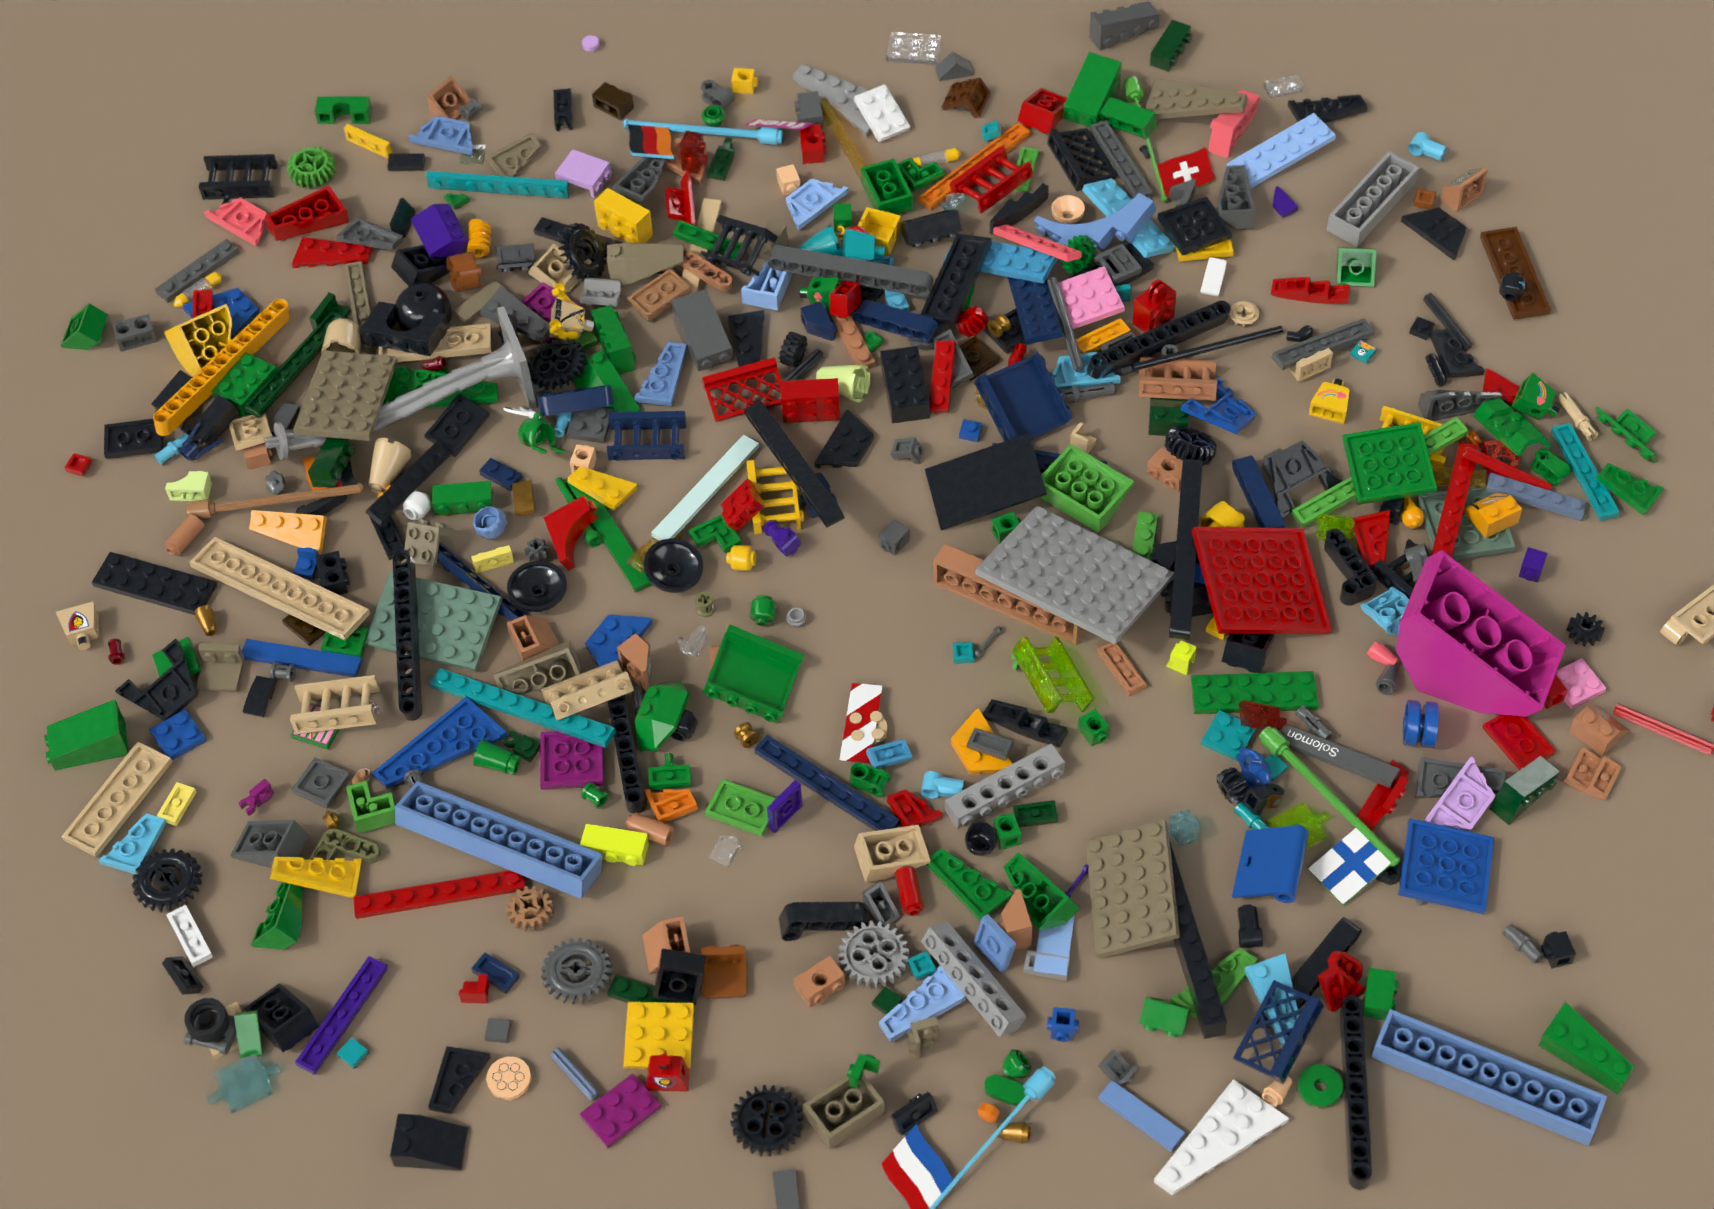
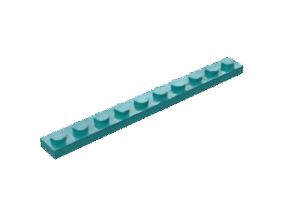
M442 668L438 669L429 683L433 689L462 699L467 696L472 702L604 748L608 746L616 733L615 728L577 714L556 720L550 705Z

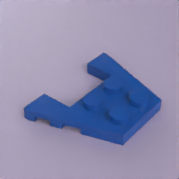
M239 288L213 295V309L225 304L228 306L232 320L231 340L259 314L258 308ZM192 301L182 306L184 311L193 319Z
M1219 377L1215 379L1217 380L1216 395L1221 399L1209 408H1206L1193 398H1190L1180 409L1185 413L1234 434L1239 433L1249 425L1257 415L1242 399L1238 401L1232 395L1233 391L1230 388L1226 389L1222 385L1223 381Z

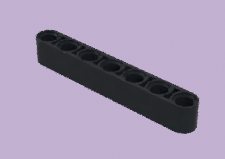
M624 694L607 702L611 724L616 731L614 741L626 807L633 814L635 812L641 813L644 810L645 801Z
M1342 917L1292 977L1293 989L1311 996L1320 986L1318 975L1329 968L1328 959L1332 952L1338 950L1347 953L1359 938L1362 928L1347 918ZM1301 998L1296 999L1297 1009H1301L1306 1001ZM1264 1012V1013H1263L1264 1021H1268V1018H1267V1016H1266V1014H1265V1012ZM1271 1024L1267 1025L1268 1033L1271 1035L1275 1034Z

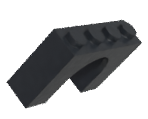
M379 301L361 326L360 334L363 344L431 356L448 331L449 325L446 314L429 311L421 324L409 331H394L392 328L398 321L396 304Z
M179 370L151 403L156 409L155 412L192 377ZM218 395L202 414L188 417L179 425L181 427L180 430L189 436L196 424L201 422L193 438L201 445L205 443L209 446L218 439L239 414V411L230 401Z
M1176 541L1153 545L1152 553L1149 554L1150 560L1174 572ZM1196 550V563L1200 564ZM1173 580L1160 593L1161 597H1165L1166 613H1170V616ZM1206 586L1194 588L1192 617L1213 613Z

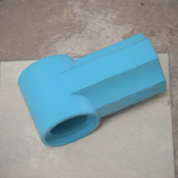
M1418 132L1408 145V150L1415 156L1424 154L1442 161L1447 147L1430 140L1426 133Z
M928 771L924 774L920 793L929 799H935L939 796L951 797L963 790L964 780L942 777L938 772Z

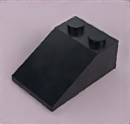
M424 245L396 250L391 268L408 286L417 283L432 284L450 273V270L447 268V257H429Z
M1229 634L1221 662L1227 663V665L1232 667L1244 668L1249 672L1261 673L1275 634Z
M280 983L244 1008L245 1012L257 1011L260 1030L282 1053L294 1047L296 1043L312 1034L319 1027L309 1007Z
M398 1114L390 1152L394 1167L461 1171L468 1127L422 1115Z

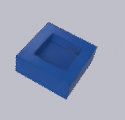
M963 419L959 439L978 442L982 423Z

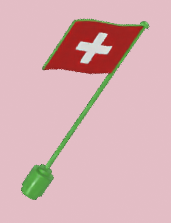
M1135 76L1127 77L1123 85L1126 98L1129 102L1136 103L1140 107L1139 101L1144 97L1141 82ZM1149 137L1146 139L1161 191L1162 202L1168 201L1172 186L1194 179L1196 180V189L1208 185L1215 180L1205 147L1194 153L1175 157L1157 165Z

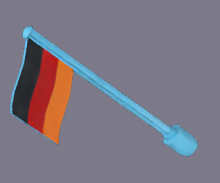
M625 119L623 123L624 128H628L630 135L629 149L632 156L674 159L671 151V135L669 131L757 138V140H760V144L770 145L782 144L784 136L783 129L761 126V129L746 130Z

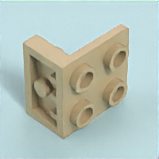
M1329 348L1318 351L1310 357L1302 358L1295 366L1288 368V370L1298 382L1330 368L1333 352Z

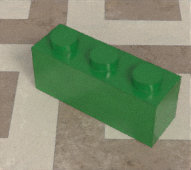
M1109 97L1099 112L1101 121L1107 120L1110 127L1144 139H1148L1158 124L1155 112L1150 109H1143L1135 104L1123 102L1121 99Z
M491 481L432 485V505L435 515L466 514L478 512L481 508L487 506L493 507Z

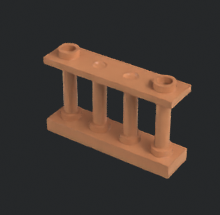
M1140 357V362L1153 358ZM1179 359L1139 370V376L1145 377H1140L1139 397L1193 398L1194 400L1216 401L1217 380H1210L1215 379L1216 361Z

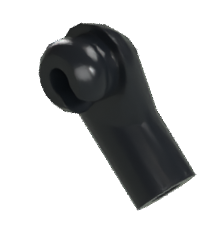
M1306 325L1298 332L1287 331L1286 340L1295 342L1305 341L1312 336L1313 329L1311 326Z

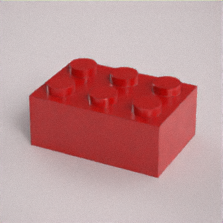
M838 378L781 381L783 423L840 420Z

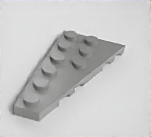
M804 64L799 66L793 74V80L807 91H818L819 99L824 101L829 109L843 120L849 121L854 129H859L862 135L867 138L872 130L854 102V97L869 90Z

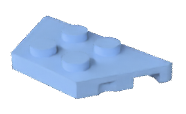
M810 179L787 196L786 204L798 230L802 229L849 193L848 187L843 186L841 189L833 187L832 183Z

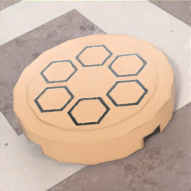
M509 1056L494 1062L489 1068L486 1078L490 1092L495 1097L503 1098L504 1100H513L521 1097L528 1090L532 1079L528 1065L517 1057Z

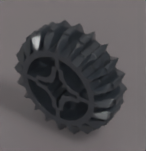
M1186 426L1172 427L1166 435L1164 445L1167 448L1166 450L1171 452V455L1176 456L1177 459L1203 460V466L1209 465L1212 459H1214L1217 445L1210 436Z

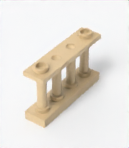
M617 660L541 689L545 703L552 707L556 720L634 691L628 672L622 673Z
M375 675L295 685L298 698L302 702L301 713L291 714L290 722L295 734L376 724V715L372 704H369L370 693L380 692ZM362 694L361 706L349 707L350 696ZM342 697L341 708L329 710L330 698ZM322 699L321 710L309 712L310 701Z

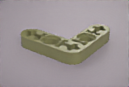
M333 828L324 833L309 860L318 858L321 853L325 852L329 854L325 860H334L336 855L340 853L354 859H362V862L373 864L380 859L381 853L377 844ZM335 836L337 837L338 841L333 840L332 842H330V838L334 839ZM351 842L358 844L353 850L346 849L347 845Z

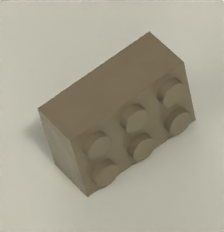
M864 1074L857 1089L849 1086L850 1077L846 1076L803 1104L804 1116L829 1150L885 1114V1102Z

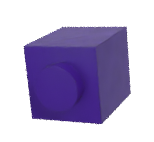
M1528 547L1518 577L1538 583L1547 552Z

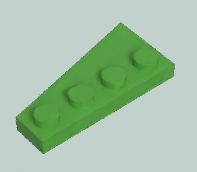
M1241 948L1218 963V966L1211 971L1222 1006L1246 979L1245 967L1258 963L1257 958ZM1186 986L1184 991L1180 994L1176 993L1170 1000L1172 1003L1190 1007L1189 1014L1198 1020L1188 986Z

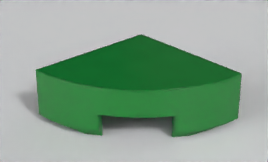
M449 193L444 195L445 201L454 210L470 202L469 197L465 194Z
M869 330L865 336V343L871 354L884 343V339Z

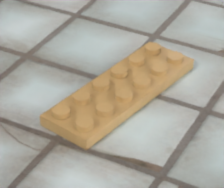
M491 323L449 327L431 356L379 347L378 355L396 356L397 362L436 359L438 356L448 358L491 353Z
M137 742L61 836L63 841L97 858L172 764V759Z

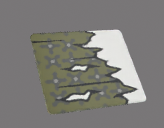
M472 145L473 155L461 153L460 164H482L485 145Z

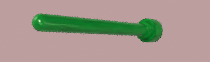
M558 477L556 484L569 504L575 499L564 480ZM590 525L586 527L584 531L588 546L591 548L599 546L603 541L600 533L593 530Z

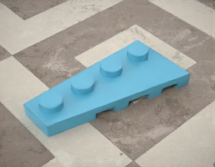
M1285 953L1245 967L1244 972L1260 1004L1273 980L1293 988ZM1276 988L1273 994L1275 1002L1287 998L1285 991ZM1296 1000L1291 1001L1294 1011L1298 1010ZM1289 1003L1276 1006L1279 1016L1292 1012ZM1274 1008L1264 1011L1268 1020L1276 1018ZM1294 1017L1281 1021L1284 1031L1293 1028L1295 1025ZM1278 1022L1271 1024L1275 1034L1281 1032ZM1282 1036L1279 1037L1278 1040L1281 1046L1283 1047L1285 1044V1040Z

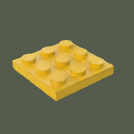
M628 1002L624 1069H647L650 1056L667 1054L669 1056H681L689 1070H691L694 1003Z

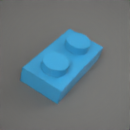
M905 739L868 748L866 751L872 767L876 769L910 761L913 757Z

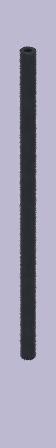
M1277 326L1133 363L1131 368L1133 371L1280 334L1283 333V327Z

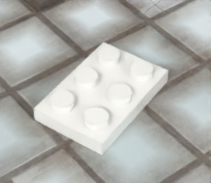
M885 84L854 97V102L878 142L909 131L910 125Z

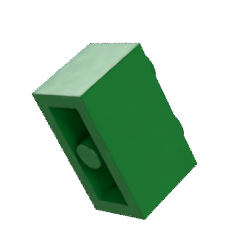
M1369 967L1365 986L1363 1017L1386 1020L1389 1010H1396L1397 1000H1393V993L1397 994L1399 981L1395 980L1396 972Z
M1147 996L1144 1001L1139 1024L1144 1025L1143 1028L1156 1032L1157 1029L1165 1031V1035L1178 1038V1034H1184L1190 1007Z

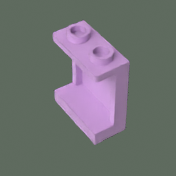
M573 149L555 172L556 180L568 181V183L588 189L593 198L602 191L604 184L612 176L610 162Z

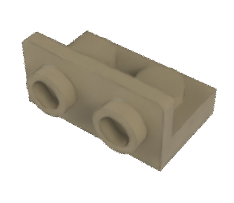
M937 1017L910 1023V1031L907 1032L909 1039L907 1043L909 1052L914 1053L916 1059H920V1046L930 1047L938 1042L939 1024Z

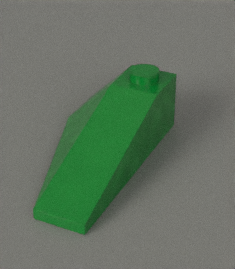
M600 350L588 356V359H586L587 365L584 366L585 371H580L581 377L576 376V381L573 382L576 388L583 389L611 385L614 405L605 407L613 409V412H641V409L603 351Z
M1019 852L1004 866V870L1015 891L1017 889L1021 890L1030 921L1040 931L1065 925L1078 912L1079 908Z
M280 882L275 892L277 898L267 907L265 912L268 913V916L264 923H259L251 946L255 948L284 950L298 942L302 926V886Z

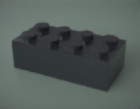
M918 346L880 351L881 369L892 423L930 419L929 400Z

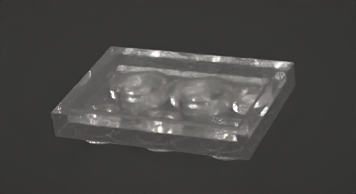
M890 32L886 61L938 65L942 35Z

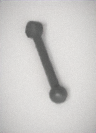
M1000 626L995 627L993 630L994 632L989 636V638L984 642V644L979 648V650L977 649L974 651L975 657H980L985 647L991 642V640L996 636V634L1002 631V628Z

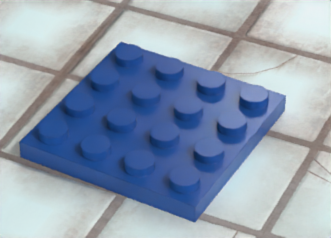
M1410 818L1407 825L1398 895L1484 914L1487 904L1494 837Z

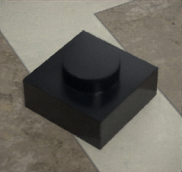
M1417 316L1410 328L1409 334L1427 341L1431 330L1434 329L1435 323Z

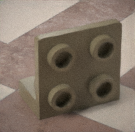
M200 643L198 650L203 662L197 682V689L236 692L245 659L240 645Z

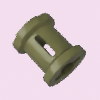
M705 591L698 593L695 597L697 614L702 617L711 616L714 612L713 596Z

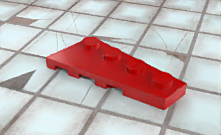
M302 237L292 261V267L300 268V266L308 265V268L320 264H326L328 267L338 263L349 264L362 261L364 265L368 264L373 249L369 246Z

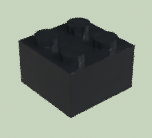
M662 948L655 978L653 998L678 1003H694L696 1005L704 972L705 955Z

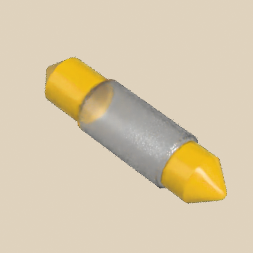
M951 148L920 155L919 157L912 158V160L919 168L935 161L938 165L947 164V162L958 160L962 152L957 148Z
M213 272L207 277L200 279L176 296L174 306L183 307L182 305L192 302L193 290L214 288L221 283L222 274Z

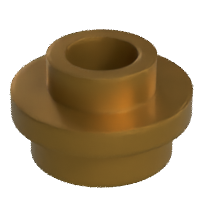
M326 811L322 818L329 829H339L341 820L335 812Z

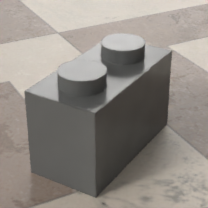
M818 91L797 94L798 101H794L795 111L799 112L797 114V121L814 123L812 125L821 124V129H823V115Z

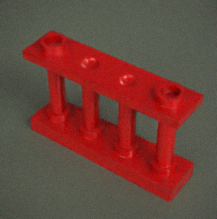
M1000 146L950 182L952 197L958 199L964 194L977 200L979 213L982 214L1033 177L1031 162L1028 161L1021 167L1007 159L1006 148ZM1005 166L1014 172L1006 176L997 170ZM992 175L999 179L1000 182L993 185L984 179ZM978 184L988 191L981 195L972 190V188Z

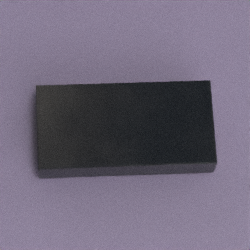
M424 153L389 154L388 171H424L425 155Z

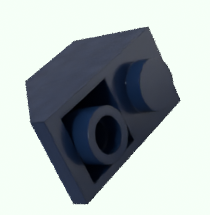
M822 302L800 308L801 321L807 333L830 341L835 340V323L830 321L828 308H824Z

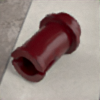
M438 356L433 360L422 361L421 366L426 365V367L422 368L423 370L443 371L447 367V362L444 357Z
M113 638L108 642L110 651L108 658L112 664L119 665L125 659V654L122 652L121 640Z

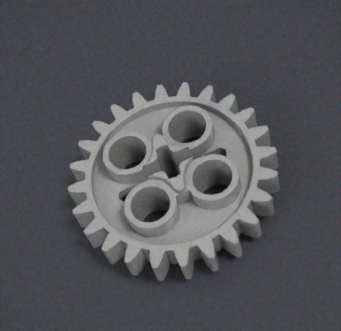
M870 921L868 927L862 922L861 929L854 926V933L847 931V938H842L843 945L839 946L840 953L838 956L840 967L844 968V974H850V981L857 978L858 986L865 982L866 988H868L870 983H873L875 989H877L878 983H882L885 987L887 980L894 983V976L900 978V971H906L905 964H908L907 956L909 955V949H907V941H903V934L897 935V928L890 931V924L882 927V923L879 921L878 925L874 926L873 921ZM866 940H872L873 942H872V943H865L864 941H866ZM886 948H891V949H893V950L890 951V952L884 951V949H886ZM861 957L863 960L856 961L855 958ZM876 966H882L883 968L878 970V969H875L874 967H876Z

